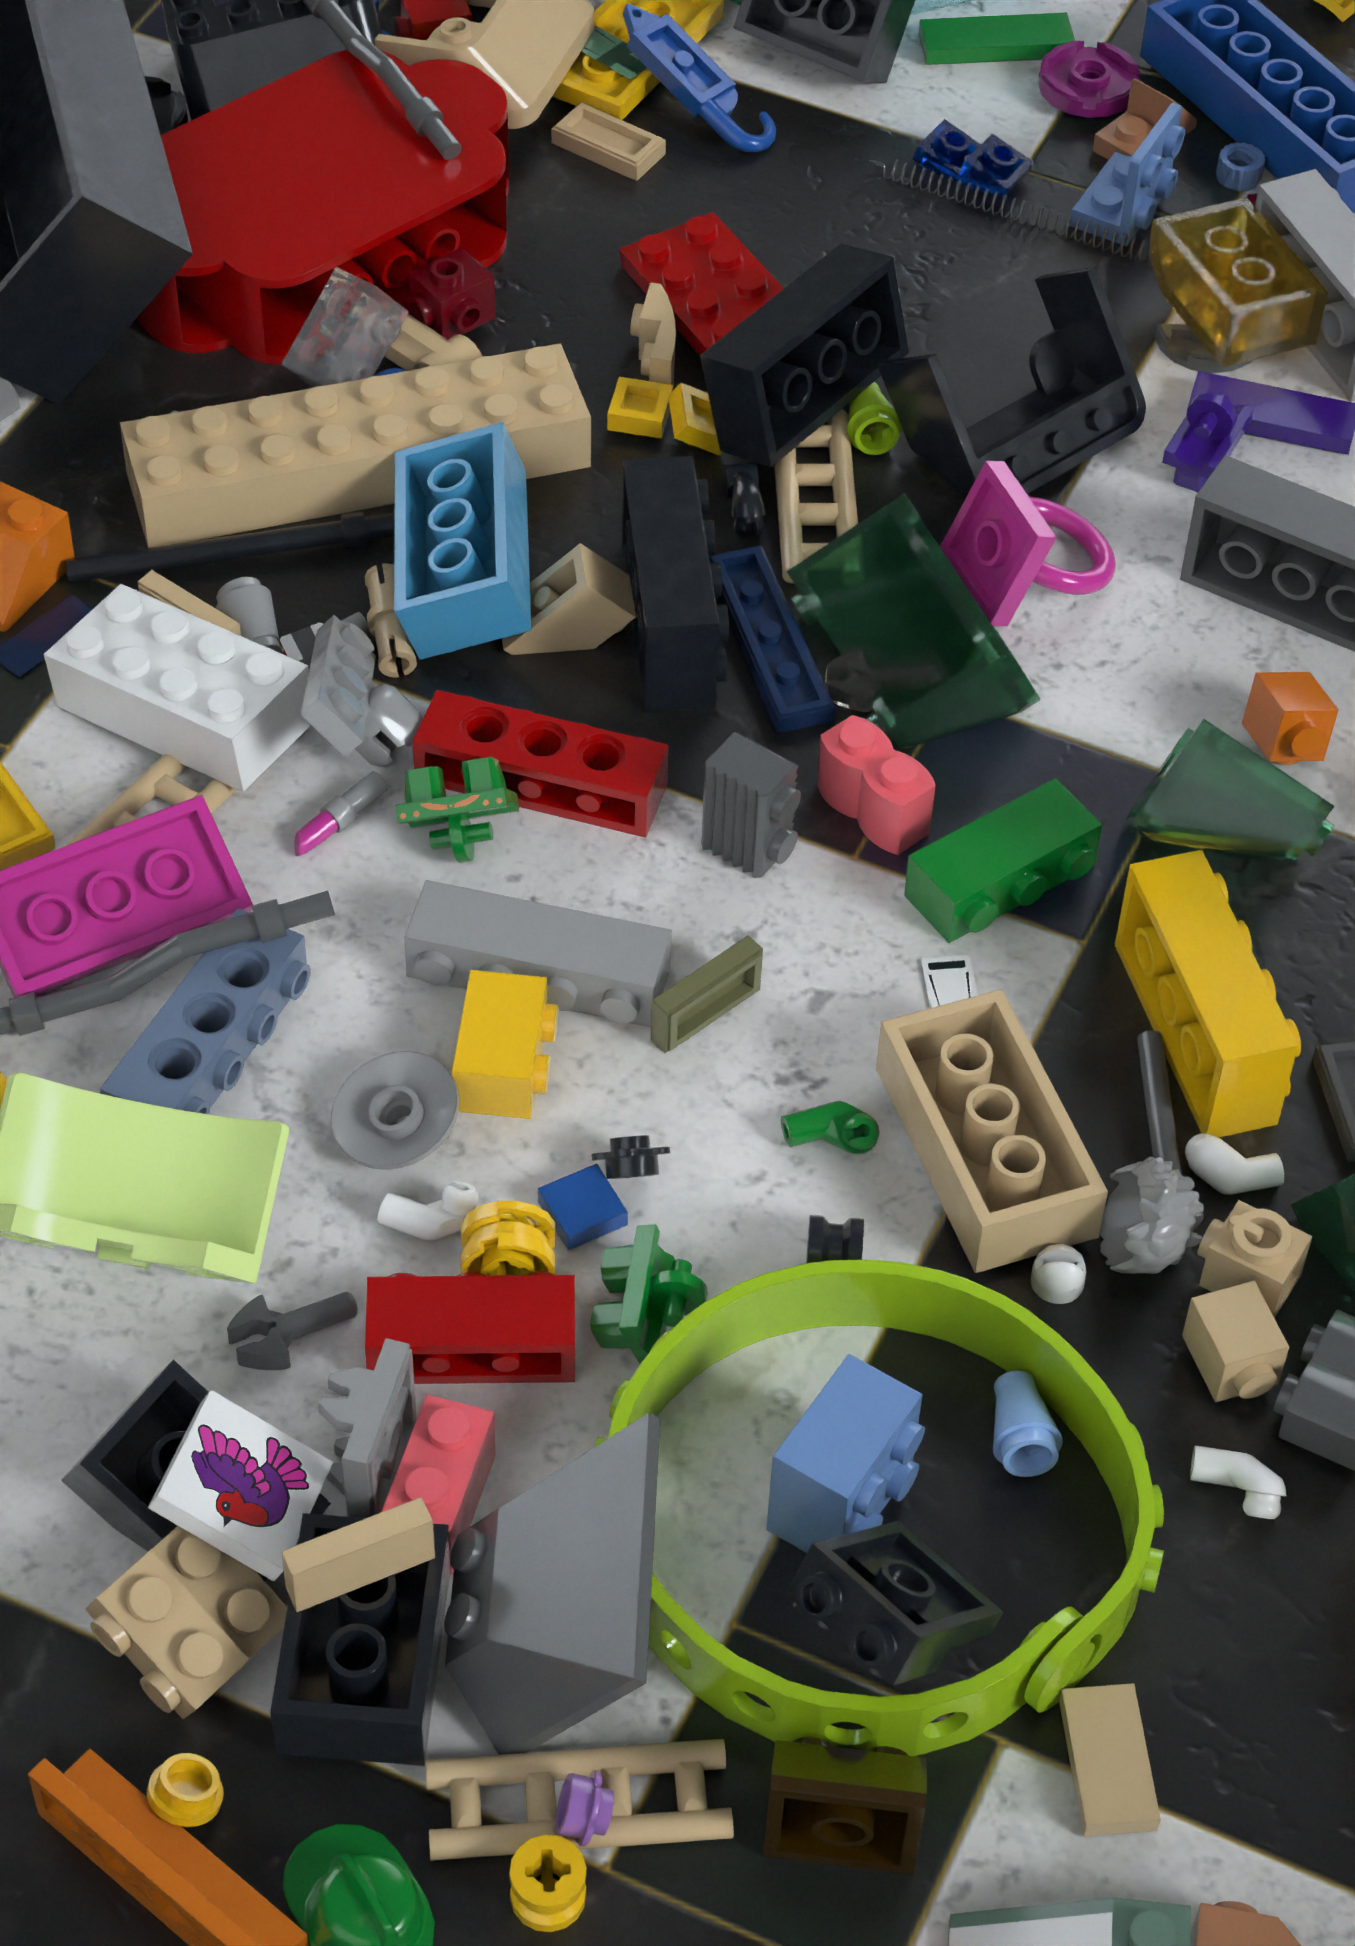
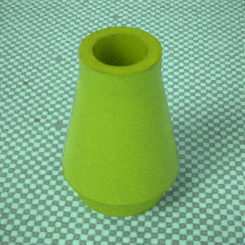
M873 382L849 402L847 435L850 437L852 445L866 454L880 455L891 450L898 441L902 427L895 409L881 393L878 384Z

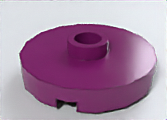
M1071 41L1054 47L1043 57L1038 76V85L1041 95L1053 107L1067 114L1086 118L1108 117L1123 112L1128 108L1131 82L1134 78L1140 81V70L1137 62L1127 52L1114 45L1097 42V48L1084 47V41Z

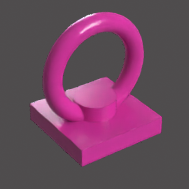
M985 461L939 548L940 553L989 626L1009 625L1032 582L1061 593L1086 595L1106 587L1112 580L1116 568L1113 550L1095 526L1078 513L1063 505L1042 498L1029 497L1004 461ZM1049 525L1067 533L1082 545L1093 563L1090 570L1069 571L1044 562L1057 538Z

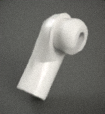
M1201 1133L1192 1137L1186 1145L1185 1155L1189 1167L1196 1175L1222 1194H1238L1281 1186L1284 1183V1168L1277 1153L1244 1158L1222 1139L1208 1133Z
M460 1181L450 1183L442 1192L443 1199L428 1205L388 1193L381 1203L377 1221L380 1225L425 1241H436L461 1231V1222L469 1211L476 1208L479 1194L474 1186Z
M1194 1446L1190 1480L1246 1490L1243 1510L1248 1516L1274 1520L1280 1515L1281 1496H1287L1285 1484L1281 1477L1247 1453Z

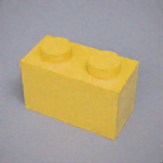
M470 970L452 1067V1077L459 1092V1112L531 1119L535 1093L546 1094L549 1083L550 1055H541L543 1042L555 1043L558 1025V1004L547 1003V977Z

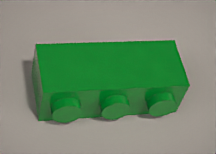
M1055 778L908 856L904 896L948 943H951L970 932L977 933L986 929L997 917L1020 905L1028 906L1034 903L1045 891L1068 879L1075 880L1085 875L1095 865L1102 824Z

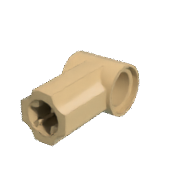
M398 309L391 311L383 317L379 329L374 334V349L406 371L482 357L480 350L468 337L458 334L447 340L410 314L402 313Z

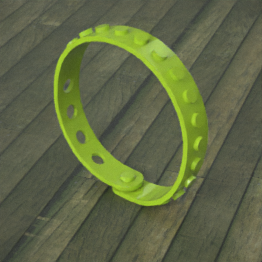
M830 1260L780 1269L743 1281L704 1302L685 1316L672 1330L664 1333L656 1341L631 1380L625 1379L613 1398L609 1411V1417L612 1418L608 1438L647 1413L658 1416L667 1404L695 1377L716 1362L759 1341L804 1329L828 1326L894 1328L928 1335L953 1343L990 1360L1007 1372H1028L1034 1377L1036 1388L1042 1400L1068 1426L1095 1462L1112 1494L1118 1510L1126 1546V1567L1120 1578L1102 1600L1085 1616L1081 1615L1073 1607L1062 1609L1047 1622H1041L1034 1627L1022 1641L1019 1648L1004 1660L970 1679L918 1694L883 1697L819 1690L788 1681L737 1656L707 1634L669 1595L652 1571L648 1645L655 1655L694 1695L725 1718L774 1742L776 1740L792 1742L802 1737H814L826 1740L834 1747L867 1751L877 1746H889L903 1750L909 1756H919L960 1744L1002 1723L1025 1703H1028L1038 1713H1043L1059 1702L1061 1690L1074 1688L1121 1638L1135 1611L1139 1591L1155 1592L1164 1551L1151 1548L1150 1546L1154 1528H1161L1163 1526L1164 1507L1159 1485H1152L1140 1434L1136 1427L1129 1422L1119 1402L1107 1385L1084 1358L1056 1331L1032 1312L1008 1297L967 1278L942 1270L883 1260ZM597 1437L595 1446L608 1438ZM744 1691L759 1697L771 1708L755 1702ZM949 1713H954L953 1715H951L950 1717H948V1718H946V1719H943V1720L938 1721V1722L930 1723L931 1721H933L934 1719H936V1718H938V1717H940V1716H943V1715L949 1714ZM851 1722L866 1728L849 1730L838 1728L831 1724Z

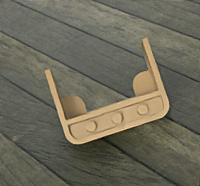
M466 0L468 5L491 8L481 23L470 22L465 18L459 17L450 18L437 27L427 41L378 34L375 38V46L378 49L396 56L408 66L426 60L450 59L462 61L479 68L503 88L508 101V129H517L528 126L538 119L595 31L596 24L594 7L589 0Z

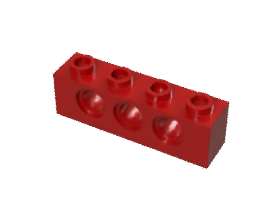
M436 690L413 739L414 769L435 766L442 768L445 789L466 793L462 762L493 757L499 761L506 789L517 793L519 807L645 838L648 835L667 788L669 745L440 690Z

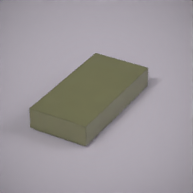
M747 935L652 999L650 1040L664 1053L671 1051L758 992L761 986L763 948Z

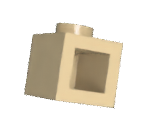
M1255 1280L1191 1298L1182 1337L1215 1403L1237 1396L1245 1399L1258 1397L1268 1392L1275 1385H1279L1289 1345Z

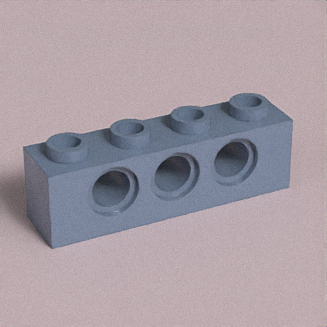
M237 908L231 918L248 914L249 912ZM286 929L287 936L262 943L261 937L203 953L100 1087V1094L161 1107L209 1114L211 1106L222 1091H230L236 1085L242 1074L244 1062L256 1045H264L270 1039L276 1027L278 1016L290 999L297 1000L306 989L311 968L306 960L304 935Z

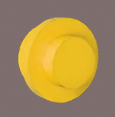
M180 1753L168 1758L154 1770L147 1787L148 1803L157 1816L170 1824L182 1827L200 1826L212 1820L220 1809L224 1794L216 1767L208 1759L192 1753Z

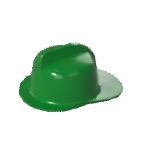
M336 1824L315 1831L296 1846L285 1865L283 1891L292 1915L300 1928L308 1934V1942L311 1946H433L435 1921L428 1899L399 1851L383 1834L362 1825Z

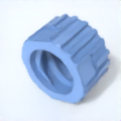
M1236 142L1224 146V149H1221L1216 169L1218 182L1222 186L1235 191L1255 189L1263 176L1266 160L1263 151L1252 144Z

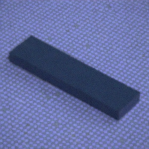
M762 545L709 556L710 562H720L722 597L718 599L721 605H727L729 624L777 734L834 722V704Z

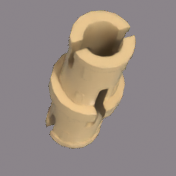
M385 563L382 564L385 583L380 584L376 565L367 570L365 574V585L368 588L371 609L367 613V624L370 633L376 637L379 670L388 677H399L396 663L397 657H401L404 675L414 671L417 661L413 652V646L394 612V565Z

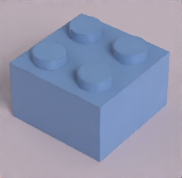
M848 1354L773 1455L766 1530L807 1553L814 1542L882 1525L883 1516L880 1513L891 1498L900 1502L906 1496L919 1471V1464L913 1461V1457L925 1433V1427L918 1424L923 1394L855 1356Z

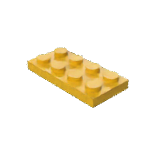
M605 0L594 11L596 27L626 44L630 40L623 17V11L627 3L659 17L668 14L698 43L723 18L724 1ZM581 51L552 97L575 106L582 102L623 120L660 81L648 68L629 79Z

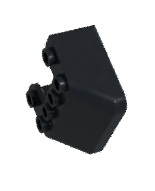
M161 0L167 34L191 121L328 55L347 50L323 18L315 17L302 0H231L228 3L216 6L214 0ZM339 0L338 5L362 35L375 45V38L378 34H382L374 0Z

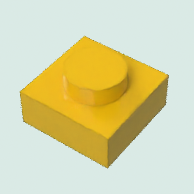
M619 377L607 413V430L662 439L670 413L668 395L673 391V385Z
M680 383L668 395L674 438L688 445L720 455L722 452L719 449L708 393Z

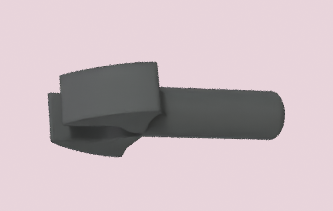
M343 1292L283 1314L269 1310L264 1296L259 1295L247 1303L227 1327L229 1344L245 1340L252 1335H264L266 1338L261 1341L236 1348L238 1365L259 1370L288 1369L291 1367L287 1348L293 1339L356 1317L358 1312L357 1303L351 1293Z

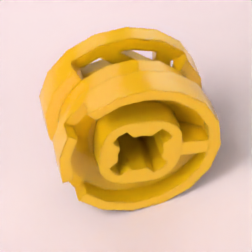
M494 1201L482 1204L469 1211L462 1220L461 1246L464 1249L461 1252L460 1258L461 1274L477 1272L486 1276L526 1275L532 1272L543 1271L555 1275V1253L553 1251L555 1247V1221L545 1210L534 1204L521 1201Z

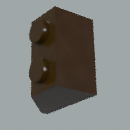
M802 1737L792 1742L776 1740L763 1857L914 1875L926 1808V1758L909 1756L903 1750L889 1746H877L865 1751L834 1747L828 1741L814 1737Z

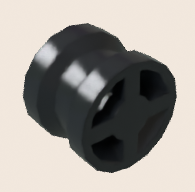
M810 1215L806 1263L830 1260H862L864 1219L849 1218L844 1224L829 1223L824 1216Z

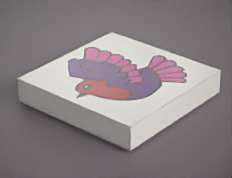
M210 1390L201 1401L148 1508L274 1582L284 1571L281 1551L296 1545L299 1539L302 1514H310L333 1461L215 1391Z

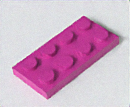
M203 795L0 871V968L14 998L32 992L38 996L144 955L178 933L230 919L237 908L251 913L253 905L251 898Z

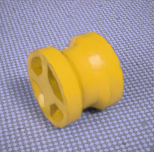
M545 1834L533 1837L519 1846L511 1859L509 1879L511 1883L510 1901L512 1908L519 1920L535 1931L554 1932L565 1929L578 1919L585 1907L587 1867L583 1854L573 1842L556 1835ZM553 1873L558 1875L560 1880L554 1879ZM541 1874V1879L537 1881L536 1877Z

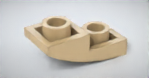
M650 282L644 304L636 303L634 306L630 333L631 336L639 337L638 360H641V375L649 376V381L674 386L676 330L673 309L662 285Z

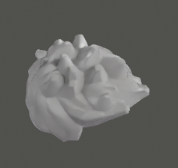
M1150 1156L1143 1162L1140 1161L1127 1165L1110 1174V1178L1119 1182V1185L1108 1197L1099 1235L1104 1239L1100 1243V1252L1108 1258L1105 1264L1111 1266L1110 1269L1112 1271L1132 1274H1156L1170 1264H1178L1180 1259L1185 1257L1187 1249L1200 1244L1202 1236L1193 1232L1203 1221L1204 1206L1198 1201L1199 1193L1191 1191L1194 1188L1193 1180L1182 1176L1179 1169L1172 1170V1161H1163L1161 1157L1154 1158Z

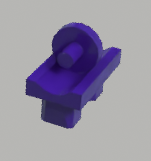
M1202 390L1199 396L1194 398L1190 404L1186 417L1164 450L1162 463L1176 468L1173 482L1181 487L1199 492L1225 455L1230 457L1252 421L1254 408L1247 405L1232 406L1229 397L1224 393L1212 394Z

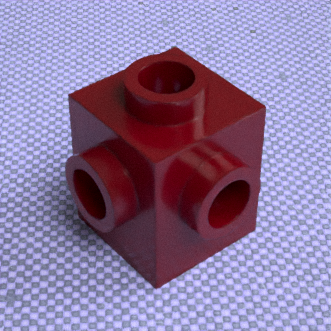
M462 247L409 273L410 298L407 301L409 314L447 340L454 335H462L495 318L494 275Z

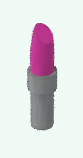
M375 771L370 772L342 796H335L325 804L317 816L296 832L294 841L296 856L309 852L335 832L339 833L356 820L357 814L388 790V786L381 775Z

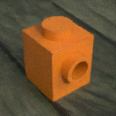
M1256 672L1242 725L1269 762L1294 765L1299 761H1324L1339 709L1310 672Z

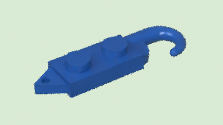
M626 4L623 17L630 37L627 48L694 117L700 115L727 144L737 150L746 153H757L768 149L775 141L777 131L775 123L766 112L759 114V119L764 128L761 135H751L741 129L730 117L738 102V93L735 89L736 83L668 14L659 17L632 4Z

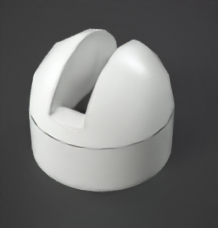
M1065 1244L1048 1245L1035 1258L1032 1267L1031 1286L1034 1292L1043 1300L1054 1304H1065L1077 1299L1084 1289L1087 1273L1082 1255L1072 1246Z

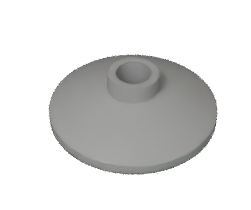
M398 1051L378 1056L356 1069L340 1087L331 1110V1128L335 1140L350 1159L368 1168L391 1170L412 1165L433 1153L452 1131L459 1112L457 1085L448 1069L438 1060L426 1054ZM408 1116L403 1122L394 1125L398 1119Z

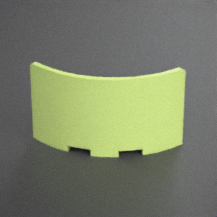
M12 1073L7 1079L0 1109V1237L53 1249L54 1246H64L95 1253L96 1246L98 1245L97 1259L146 1269H149L151 1263L184 1271L189 1276L256 1284L289 1136V1127L287 1124L278 1121L224 1117L161 1107L83 1090L26 1073Z

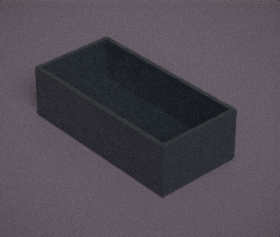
M0 0V377L60 405L193 255L124 0Z

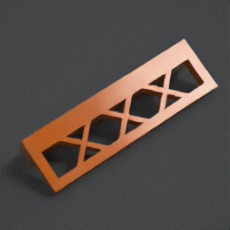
M88 1749L64 1773L58 1770L46 1758L42 1759L28 1773L38 1814L189 1946H309L308 1934L182 1826L170 1824L157 1816L151 1809L147 1797L93 1750Z

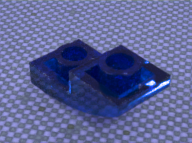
M945 119L917 146L912 158L913 161L931 172L934 170L935 174L939 176L943 173L944 179L949 180L952 176L953 183L957 184L961 179V186L966 187L970 182V189L975 190L979 185V192L984 193L988 188V194L994 195L997 191L998 195L1001 196L1007 194L1031 170L1034 161L993 133L980 144Z

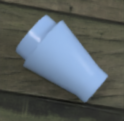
M1025 1371L1007 1372L1001 1375L994 1384L996 1407L993 1453L996 1459L1012 1475L1019 1477L1041 1475L1049 1471L1057 1463L1058 1452L1063 1443L1062 1435L1036 1388L1034 1377Z

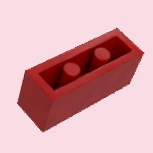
M538 1271L526 1275L486 1276L482 1273L466 1272L457 1276H416L411 1273H395L388 1277H367L366 1368L374 1371L385 1338L410 1344L413 1355L414 1384L575 1382V1275H554L549 1272Z

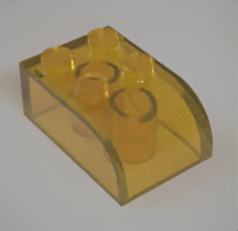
M1247 197L1153 219L1150 234V252L1158 285L1168 303L1222 368L1317 343L1328 290Z

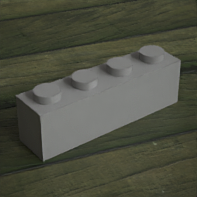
M425 880L404 936L406 977L420 979L432 985L445 984L467 989L470 970L547 977V1003L558 1004L559 1011L570 1010L604 1017L616 1023H633L651 1027L652 999L664 992L670 972L672 930Z

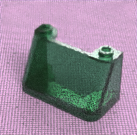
M905 493L787 571L799 590L798 593L790 597L793 604L809 627L817 621L820 622L869 698L874 711L865 717L866 720L879 727L887 735L891 743L895 741L900 750L1022 713L1041 700L998 631L991 625Z
M1202 719L1194 731L1190 728L1184 731L1123 821L1119 830L1143 844L1189 850L1202 849L1205 852L1288 861L1297 859L1303 851L1312 857L1318 852L1335 824L1326 819L1334 805L1207 720Z

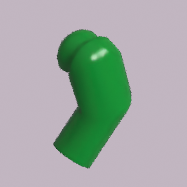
M843 1101L830 1102L781 1116L783 1136L789 1147L821 1139L846 1152L863 1154L872 1150L880 1134L879 1126L872 1116Z

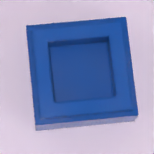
M597 1163L538 1188V1203L555 1221V1230L567 1250H571L628 1225V1211Z

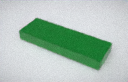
M1067 12L920 19L918 33L926 65L1041 60L1054 47L1075 41Z

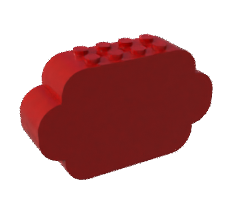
M348 50L328 55L162 134V143L193 255L147 305L136 320L158 342L177 351L207 353L232 345L246 357L261 363L273 365L295 364L309 360L381 323L383 317L395 309L401 312L408 309L410 272L461 247L485 268L489 267L501 257L507 244L506 197L509 192L508 101L503 88L479 68L462 61L433 59L408 66L396 56L383 52L396 63L420 95L430 98L444 115L443 123L462 146L459 155L452 160H445L426 136H420L416 133L405 118L406 110L379 76L354 57Z

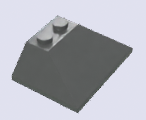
M647 1413L457 1535L450 1556V1564L454 1569L451 1604L448 1607L444 1620V1630L448 1635L445 1667L499 1755L527 1753L646 1684L661 1420L656 1415Z

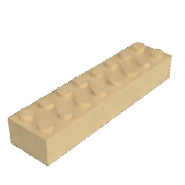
M561 343L120 422L126 473L148 548L198 541L395 504L396 451L504 422L525 467L526 479L591 467V416Z

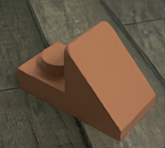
M1134 78L1131 82L1127 111L1095 134L1093 151L1108 160L1114 152L1133 156L1170 104L1178 103ZM1182 107L1179 126L1185 128L1186 135L1196 128L1197 119Z

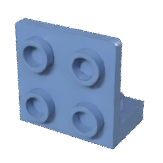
M1170 104L1133 156L1114 152L1072 208L1071 227L1075 228L1076 221L1080 218L1077 229L1084 231L1085 225L1089 221L1087 232L1093 234L1095 226L1098 224L1096 236L1103 237L1104 230L1107 227L1108 231L1105 239L1110 241L1114 231L1117 230L1114 242L1121 244L1122 237L1126 233L1124 246H1128L1140 228L1146 230L1149 227L1157 204L1161 199L1168 200L1178 179V170L1173 169V161L1179 153L1185 137V128L1179 126L1182 113L1181 105Z

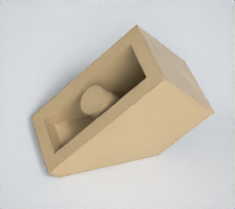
M580 543L530 582L531 631L502 638L503 650L511 655L597 648L612 635L623 630L630 621L636 618L630 576Z

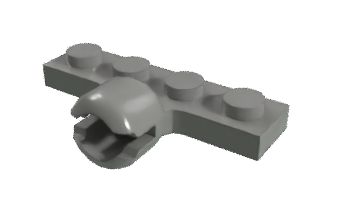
M333 615L316 633L301 716L344 757L355 749L371 765L385 767L394 762L390 755L396 746L406 745L410 747L413 745V739L423 720L422 715L394 686L388 684L374 686L372 678L376 655L373 653L374 646L371 640L356 625L349 624L346 627Z

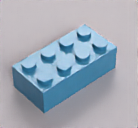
M504 422L395 452L394 612L420 660L531 631L526 470Z

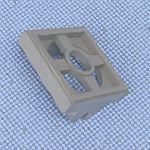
M385 1338L374 1371L353 1367L329 1374L328 1389L342 1396H347L346 1398L321 1397L319 1400L320 1414L337 1430L351 1433L350 1436L336 1439L334 1451L335 1455L342 1458V1463H333L326 1477L346 1496L347 1517L368 1518L382 1512L416 1423L412 1349H410V1344Z

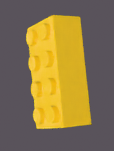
M1202 849L1130 864L1115 947L1153 1030L1162 1034L1165 1056L1200 1132L1220 1138L1278 1125L1284 1099L1290 1094V1076L1295 1058L1299 1057L1301 1053L1300 1035L1292 1019H1285L1276 1001L1275 984L1270 972L1267 969H1260L1252 952V941L1247 925L1242 920H1236L1228 904V891L1222 875L1218 872L1213 873Z

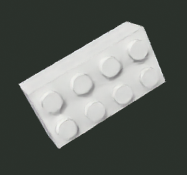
M123 584L115 588L44 653L57 707L161 755L170 754L179 763L242 792L311 726L301 716L309 674L308 665Z

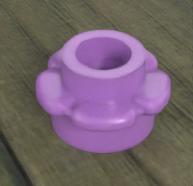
M592 1770L590 1777L569 1773L563 1783L558 1801L555 1820L556 1834L575 1838V1842L582 1847L590 1842L593 1834L601 1836L606 1834L612 1816L614 1791L601 1788L602 1775L599 1771Z

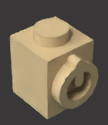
M1238 1200L1225 1222L1216 1218L1211 1222L1200 1242L1197 1255L1205 1258L1199 1286L1215 1292L1255 1280L1275 1318L1302 1274L1312 1236L1289 1225L1285 1218L1274 1211L1256 1209Z

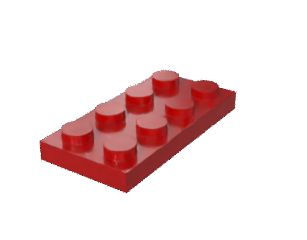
M714 212L704 216L693 217L686 223L658 234L645 236L640 241L619 249L621 266L646 295L650 282L662 285L673 309L675 328L699 355L784 289Z

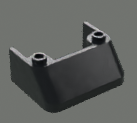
M1096 267L1046 274L1035 279L1054 331L1037 340L1030 352L1029 366L1037 389L965 429L936 354L885 360L877 365L912 451L966 496L985 461H1004L1028 494L1131 435L1142 425L1146 414L1145 398Z

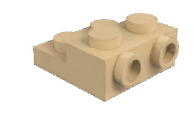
M177 1526L96 1597L85 1610L94 1619L90 1623V1627L98 1641L117 1657L125 1654L144 1675L140 1679V1684L151 1701L164 1712L170 1713L174 1709L182 1719H185L284 1628L287 1606L255 1570Z

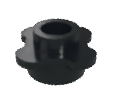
M649 1135L618 1137L610 1139V1152L593 1153L591 1157L592 1161L605 1160L607 1179L659 1175L658 1155L670 1154V1147L650 1148Z

